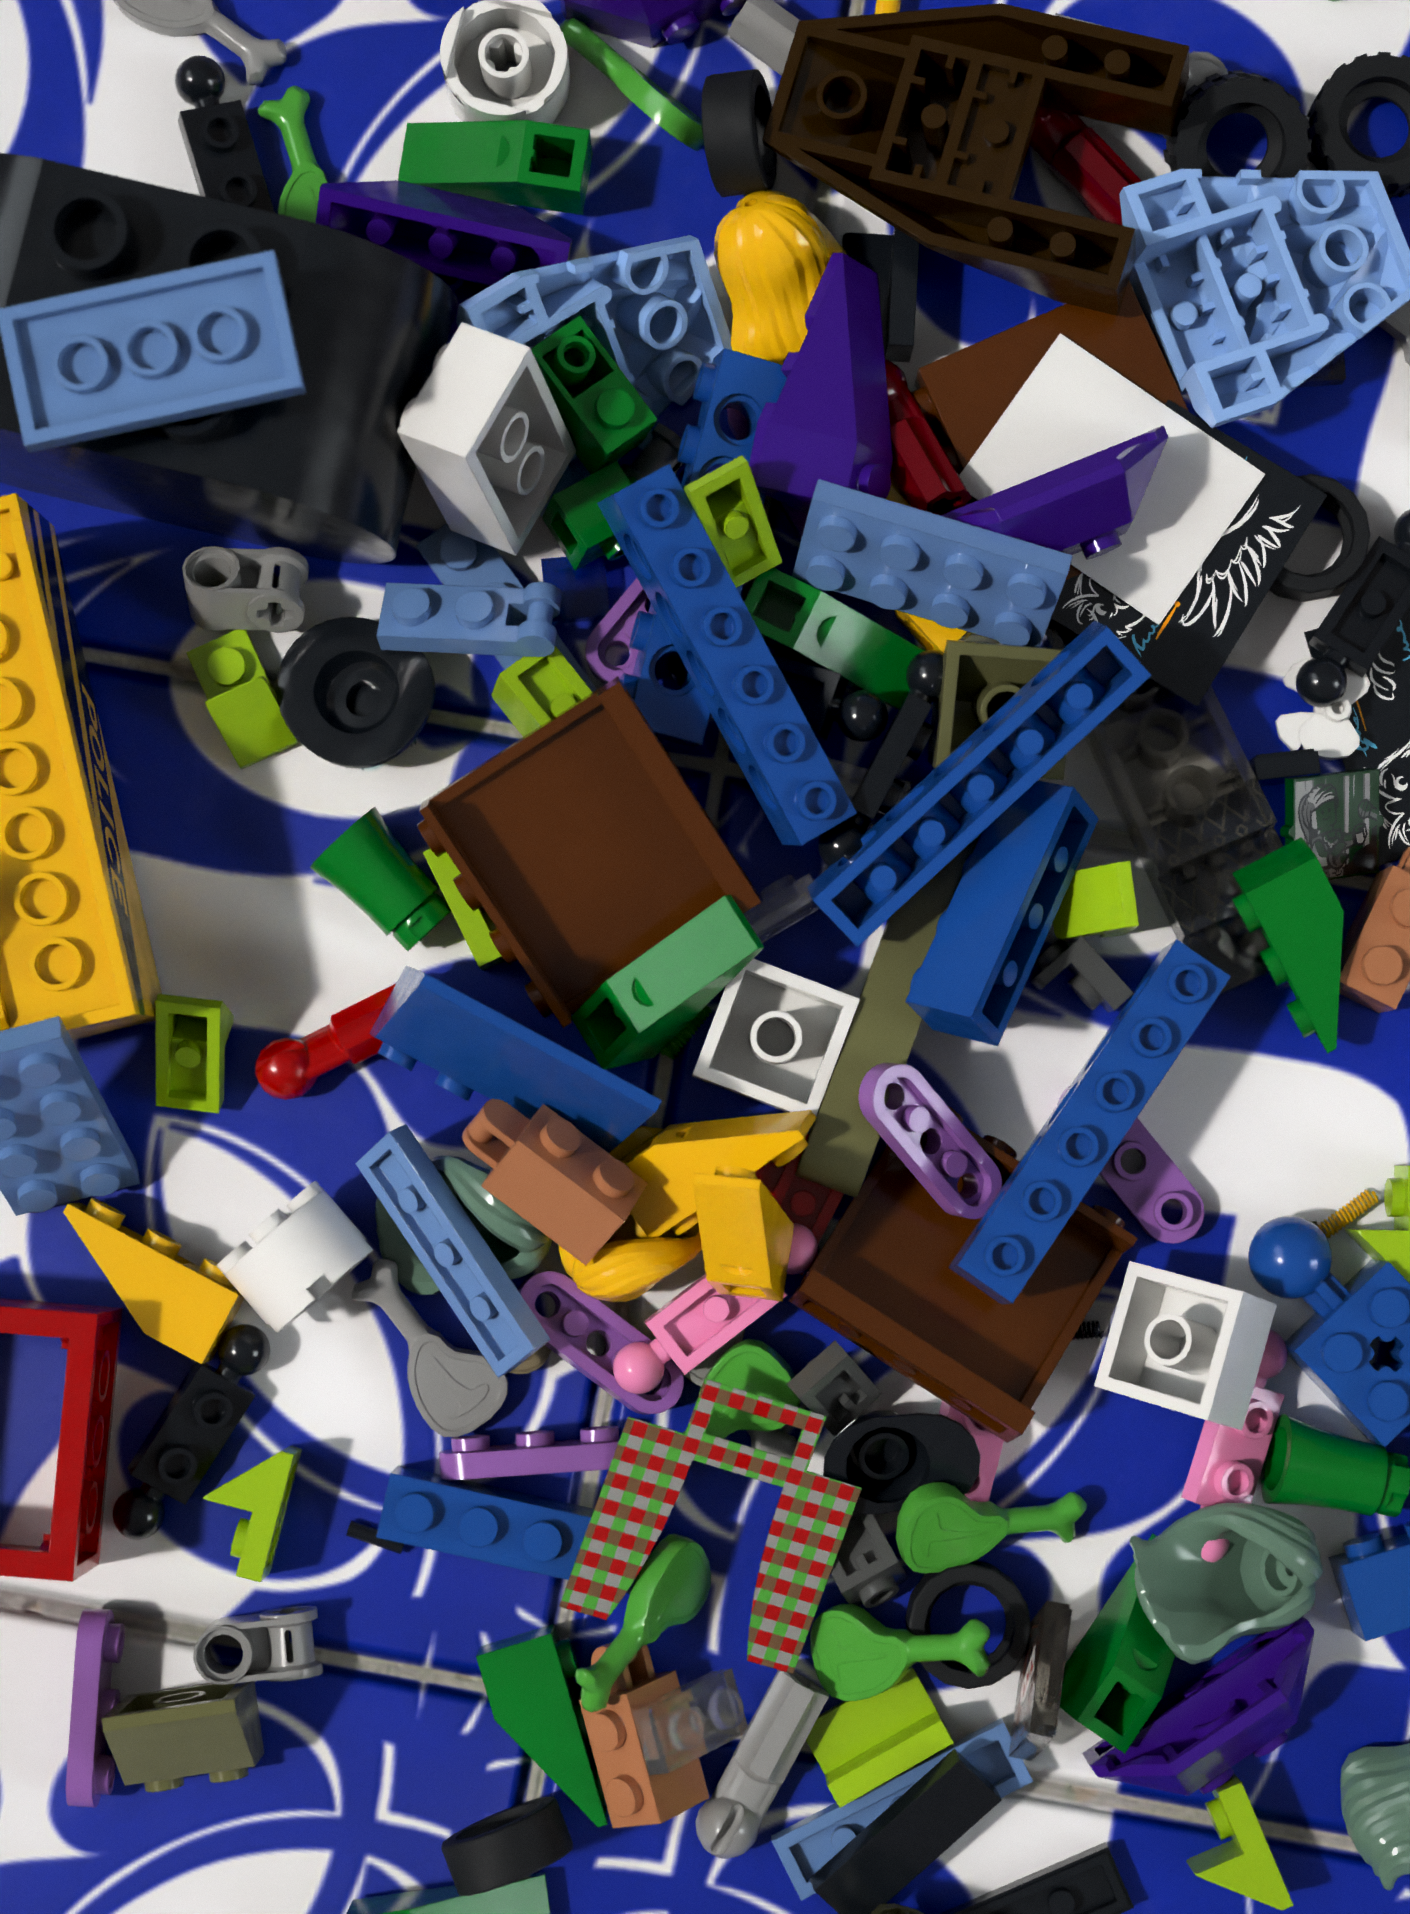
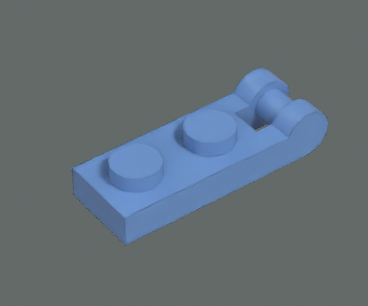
M386 582L376 636L381 650L545 657L554 652L557 630L552 625V619L560 614L563 593L557 586L546 582H534L526 588ZM512 618L527 619V621L522 622L519 626H511Z

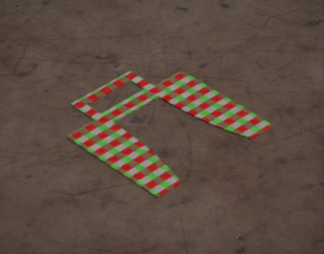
M705 1379L685 1433L628 1416L559 1607L604 1620L609 1618L630 1588L658 1540L679 1496L691 1463L694 1460L783 1487L767 1536L754 1591L748 1634L747 1661L793 1674L862 1489L859 1486L807 1471L827 1416L709 1379ZM716 1403L802 1429L792 1458L782 1457L705 1433Z

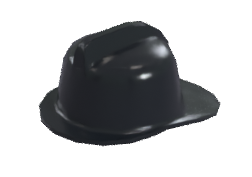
M873 1411L860 1416L832 1441L824 1457L823 1476L862 1487L854 1512L859 1514H884L900 1511L903 1502L912 1491L921 1485L932 1482L948 1483L955 1486L963 1494H966L979 1475L980 1453L974 1437L959 1422L946 1416L928 1413L901 1415L894 1411Z

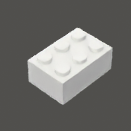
M461 322L450 343L445 344L438 351L431 375L418 397L412 399L406 405L401 416L400 427L397 430L399 437L450 530L515 556L577 451L531 348Z

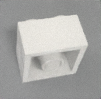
M752 959L726 985L692 1076L784 1112L811 1110L816 1116L860 999Z
M1129 1261L1094 1386L1242 1430L1277 1304L1243 1291Z

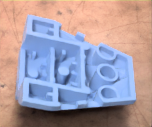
M1179 169L1123 187L1119 193L1122 226L1135 229L1136 257L1129 280L1181 395L1188 393L1194 411L1211 428L1271 409L1309 377L1329 364L1336 356L1410 301V249L1378 171L1299 170L1295 177H1261V170L1241 169L1236 177L1202 176V169Z
M691 235L513 272L459 304L456 317L458 327L463 322L532 348L580 315L656 418L672 402L683 406L693 395L698 373L703 362L712 364L713 358L724 348L732 350L731 335L699 239ZM650 430L644 441L637 446L641 450L653 438L652 430ZM574 454L540 513L541 517L554 494L591 475L576 454Z

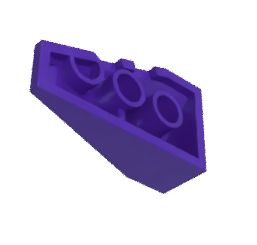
M832 253L805 314L808 333L800 351L788 352L782 365L781 371L787 380L777 403L766 402L758 419L749 462L759 492L807 515L818 479L883 499L887 498L891 487L890 472L893 457L878 274L844 253Z

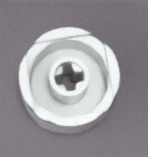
M480 0L465 10L463 6L449 20L441 40L440 62L450 102L456 116L461 121L530 120L549 124L555 121L567 102L571 75L565 37L560 26L552 17V13L543 3L538 0ZM507 62L516 63L517 67H510L508 71L501 72L506 67Z
M317 1181L312 1182L287 1204V1207L293 1213L292 1215L287 1217L284 1212L278 1209L249 1234L257 1245L252 1248L247 1241H244L217 1264L218 1269L267 1325L269 1324L276 1333L281 1332L317 1302L324 1293L340 1282L374 1251L366 1242L365 1236Z

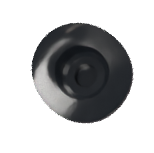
M341 617L327 620L304 632L286 652L280 664L276 682V695L280 713L293 735L318 757L335 765L358 769L384 764L406 750L427 722L435 699L433 670L422 652L381 650L376 636L379 622L359 617Z

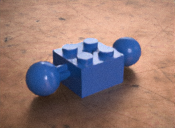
M1283 1216L1270 1220L1256 1232L1250 1243L1248 1261L1251 1273L1257 1283L1270 1294L1286 1299L1302 1297L1316 1312L1285 1341L1288 1356L1367 1440L1386 1447L1410 1424V1284L1389 1261L1371 1259L1343 1286L1330 1272L1332 1265L1331 1246L1327 1237L1317 1225L1297 1216ZM1374 1339L1388 1342V1357L1383 1364L1369 1363L1375 1355L1374 1350L1370 1346Z

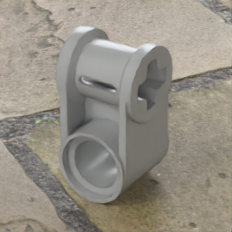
M209 546L192 552L185 559L182 570L190 616L195 624L203 629L212 631L227 629L265 630L281 633L292 631L303 623L305 606L300 599L301 586L308 579L309 564L306 558L299 552L283 547L238 549ZM277 565L280 566L279 577H276L274 568ZM277 603L281 604V614L276 613Z
M285 1607L258 1614L231 1616L215 1620L205 1629L194 1647L193 1660L196 1670L205 1680L219 1685L263 1680L271 1682L293 1681L321 1675L323 1673V1666L321 1661L315 1660L312 1621L318 1618L317 1607ZM289 1631L292 1636L293 1656L290 1650ZM219 1635H230L237 1639L243 1650L242 1661L232 1666L216 1662L210 1652L211 1639Z

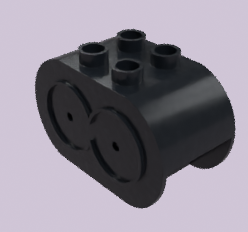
M0 153V308L274 250L279 262L306 393L30 453L23 443L0 332V482L57 498L264 547L289 548L303 556L357 564H380L392 561L396 557L399 533L416 469L397 430L400 427L401 416L406 405L412 399L418 397L432 373L433 363L438 351L447 344L451 324L454 322L458 308V299L453 290L443 280L419 264L380 245L328 226L51 160Z

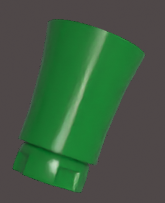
M376 807L372 808L350 826L310 866V869L339 889L368 915L386 936L393 932L394 938L407 951L417 945L452 912L448 904L438 894H435L438 887L417 866L394 837Z
M1286 1414L1278 1417L1261 1470V1493L1265 1503L1316 1506L1367 1516L1378 1513L1397 1517L1401 1513L1410 1489L1408 1456L1386 1452L1385 1447L1381 1445L1354 1440L1319 1429Z

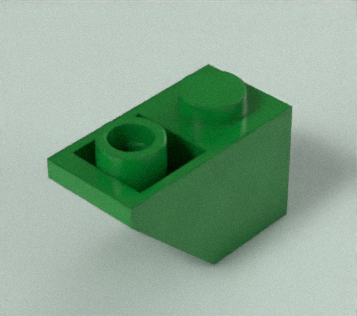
M580 315L531 348L577 450L575 454L591 475L616 462L644 441L658 419Z

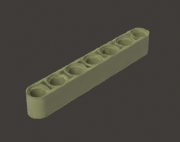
M982 833L888 918L861 991L860 1001L816 1115L817 1118L807 1139L809 1145L803 1150L795 1176L854 1198L857 1197L880 1137L860 1109L859 1089L866 1073L878 1064L897 1063L906 1065L922 1021V1018L905 1002L910 992L911 980L916 970L922 966L936 935L938 920L942 913L947 910L962 878L963 865L968 856L973 853ZM888 1086L886 1088L884 1095L885 1104L888 1102L890 1096Z

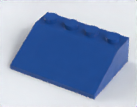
M407 965L369 1033L383 1041L377 1052L378 1054L410 1071L414 1068L417 1060L440 1072L434 1083L447 1091L469 1101L475 1090L490 1099H500L507 1102L529 1120L545 1104L560 1117L572 1123L580 1132L608 1153L655 1114L662 1102L659 1098L434 977Z

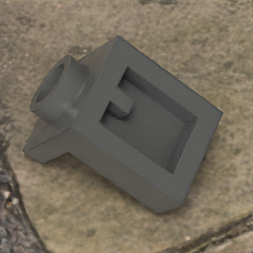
M1083 937L1075 939L1070 945L1063 939H1057L1037 957L1034 965L1040 972L1029 981L1038 991L1044 988L1067 967L1074 975L1067 982L1073 992L1091 1010H1095L1101 1005L1107 1012L1115 1011L1134 994Z
M836 1340L817 1357L812 1359L804 1369L787 1383L789 1388L810 1411L827 1416L824 1427L834 1437L882 1394Z
M853 1511L831 1574L849 1604L859 1607L864 1605L866 1608H872L894 1597L899 1591L898 1585L908 1580L909 1577L894 1553L875 1515L859 1514Z

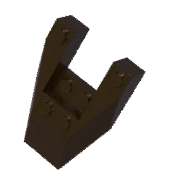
M1002 3L801 20L796 28L762 141L766 147L930 250L1052 300L1118 316L1136 257L1135 229L1013 200L1041 107L1171 137L1189 79L1190 46Z

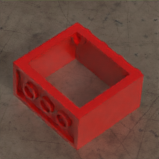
M0 1298V1333L57 1337L62 1342L61 1349H68L50 1534H44L40 1547L0 1543V1576L73 1582L99 1565L123 1308Z

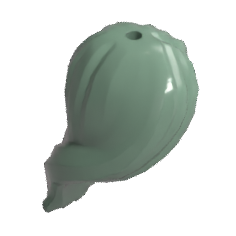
M438 1156L431 1158V1162L511 1280L521 1278L538 1268L542 1260L547 1256L552 1240L481 1187V1184L493 1168L480 1167L461 1157ZM378 1198L375 1203V1217L380 1252L383 1259H389L397 1263L398 1282L406 1290L418 1295H435L441 1292Z
M1220 1503L1204 1507L1176 1520L1152 1540H1143L1135 1535L1130 1538V1545L1134 1552L1133 1558L1136 1563L1135 1587L1139 1603L1152 1626L1164 1639L1175 1656L1192 1665L1210 1660L1229 1643L1241 1636L1278 1630L1299 1620L1314 1605L1316 1596L1315 1582L1323 1573L1321 1555L1317 1548L1315 1534L1297 1518L1284 1512L1255 1504ZM1229 1540V1549L1219 1561L1207 1562L1201 1557L1202 1548L1207 1541Z
M1410 1743L1394 1747L1365 1746L1349 1753L1341 1767V1810L1347 1833L1364 1861L1372 1867L1374 1874L1379 1877L1383 1888L1388 1891L1393 1889L1395 1881L1399 1877L1410 1874Z

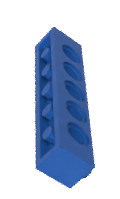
M726 348L713 358L712 364L702 363L693 393V399L702 402L696 426L687 424L677 456L678 462L686 464L681 483L682 488L703 477L708 470H715L741 455L748 463L750 462L757 422L766 402L777 403L787 380L781 371V364ZM731 408L743 414L748 424V432L745 439L734 440L723 433L719 424V416L722 409ZM759 492L762 504L764 506L766 495ZM743 584L736 588L740 595ZM650 604L648 613L644 611L638 612L631 633L629 647L638 650L633 674L623 673L620 680L658 738L690 747L702 745L710 711L652 604ZM664 654L676 657L684 667V681L676 690L663 687L655 676L656 662Z
M670 464L598 502L597 504L781 844L802 846L857 814Z
M1094 620L872 826L860 839L863 846L849 860L842 857L807 887L812 900L858 947L1140 687L1151 674L1107 626Z
M1177 939L1161 950L1133 992L1134 994L1128 999L949 1265V1269L1002 1305L1012 1304L1231 978L1230 975Z

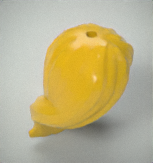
M778 190L753 192L738 201L736 208L726 214L717 226L714 257L732 304V350L783 365L788 352L800 351L808 333L805 314L832 253L846 254V252L824 224L804 204Z
M640 1126L609 1154L620 1160L663 1129ZM631 1214L628 1215L625 1222L587 1265H584L559 1246L561 1262L566 1273L573 1278L577 1288L590 1297L608 1302H628L638 1298L661 1279L694 1259L702 1250L698 1223L678 1236L675 1235L672 1229H669L659 1237L649 1238Z

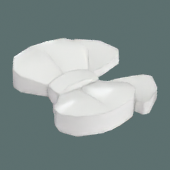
M1309 656L1290 667L1282 679L1285 687L1297 692V673L1300 667L1313 657ZM1346 668V691L1343 697L1331 706L1323 708L1313 706V712L1280 715L1275 721L1278 738L1290 751H1296L1299 747L1301 750L1314 749V751H1318L1319 759L1336 760L1350 756L1360 745V736L1349 720L1352 713L1351 705L1368 692L1370 681L1366 673L1362 678Z

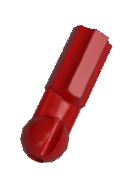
M396 984L331 1015L329 1025L299 1040L292 1038L272 1040L260 1051L255 1064V1074L264 1092L278 1099L300 1098L313 1087L317 1077L347 1062L359 1064L377 1055L383 1041L369 1033Z

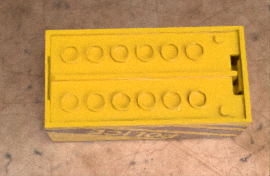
M13 493L0 496V1031L60 1016L71 1039L76 1040L155 1021V1000L158 993L162 994L55 527L18 494Z

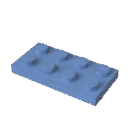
M274 250L0 308V332L24 447L30 453L306 393L279 262Z
M818 479L792 577L809 583L820 590L842 593L871 602L883 609H895L934 621L946 628H958L991 638L1001 644L1040 647L1067 578L1073 555Z
M60 1016L0 1031V1190L14 1214L18 1216L29 1212H44L56 1205L91 1196H105L118 1189L140 1184L137 1162Z

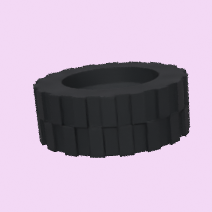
M1378 52L1374 56H1367V53L1357 56L1352 63L1348 65L1343 63L1334 71L1331 78L1325 81L1311 105L1307 117H1310L1308 121L1310 128H1307L1308 138L1312 141L1311 152H1308L1307 156L1310 162L1313 161L1317 170L1378 171L1389 200L1391 197L1398 195L1401 198L1410 193V57L1402 55V57L1392 56L1391 52ZM1368 99H1385L1394 103L1402 110L1407 119V140L1404 146L1395 154L1381 158L1367 156L1356 149L1348 136L1347 122L1351 111L1358 104Z
M1240 70L1228 71L1226 75L1213 74L1206 77V81L1198 86L1193 85L1185 92L1187 94L1181 102L1172 136L1164 135L1166 139V149L1163 150L1164 161L1169 165L1171 172L1179 169H1202V176L1220 177L1230 176L1223 175L1212 167L1206 153V142L1213 126L1227 115L1246 113L1257 118L1263 125L1267 135V149L1263 160L1254 169L1261 170V177H1295L1299 170H1306L1308 167L1306 158L1308 152H1311L1312 141L1308 138L1307 128H1310L1307 116L1301 113L1298 108L1301 105L1293 95L1287 93L1281 85L1253 72L1248 74Z

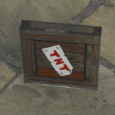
M1047 1600L1031 1621L1032 1629L1027 1651L1021 1659L1008 1757L1031 1761L1056 1736L1072 1614L1069 1604Z

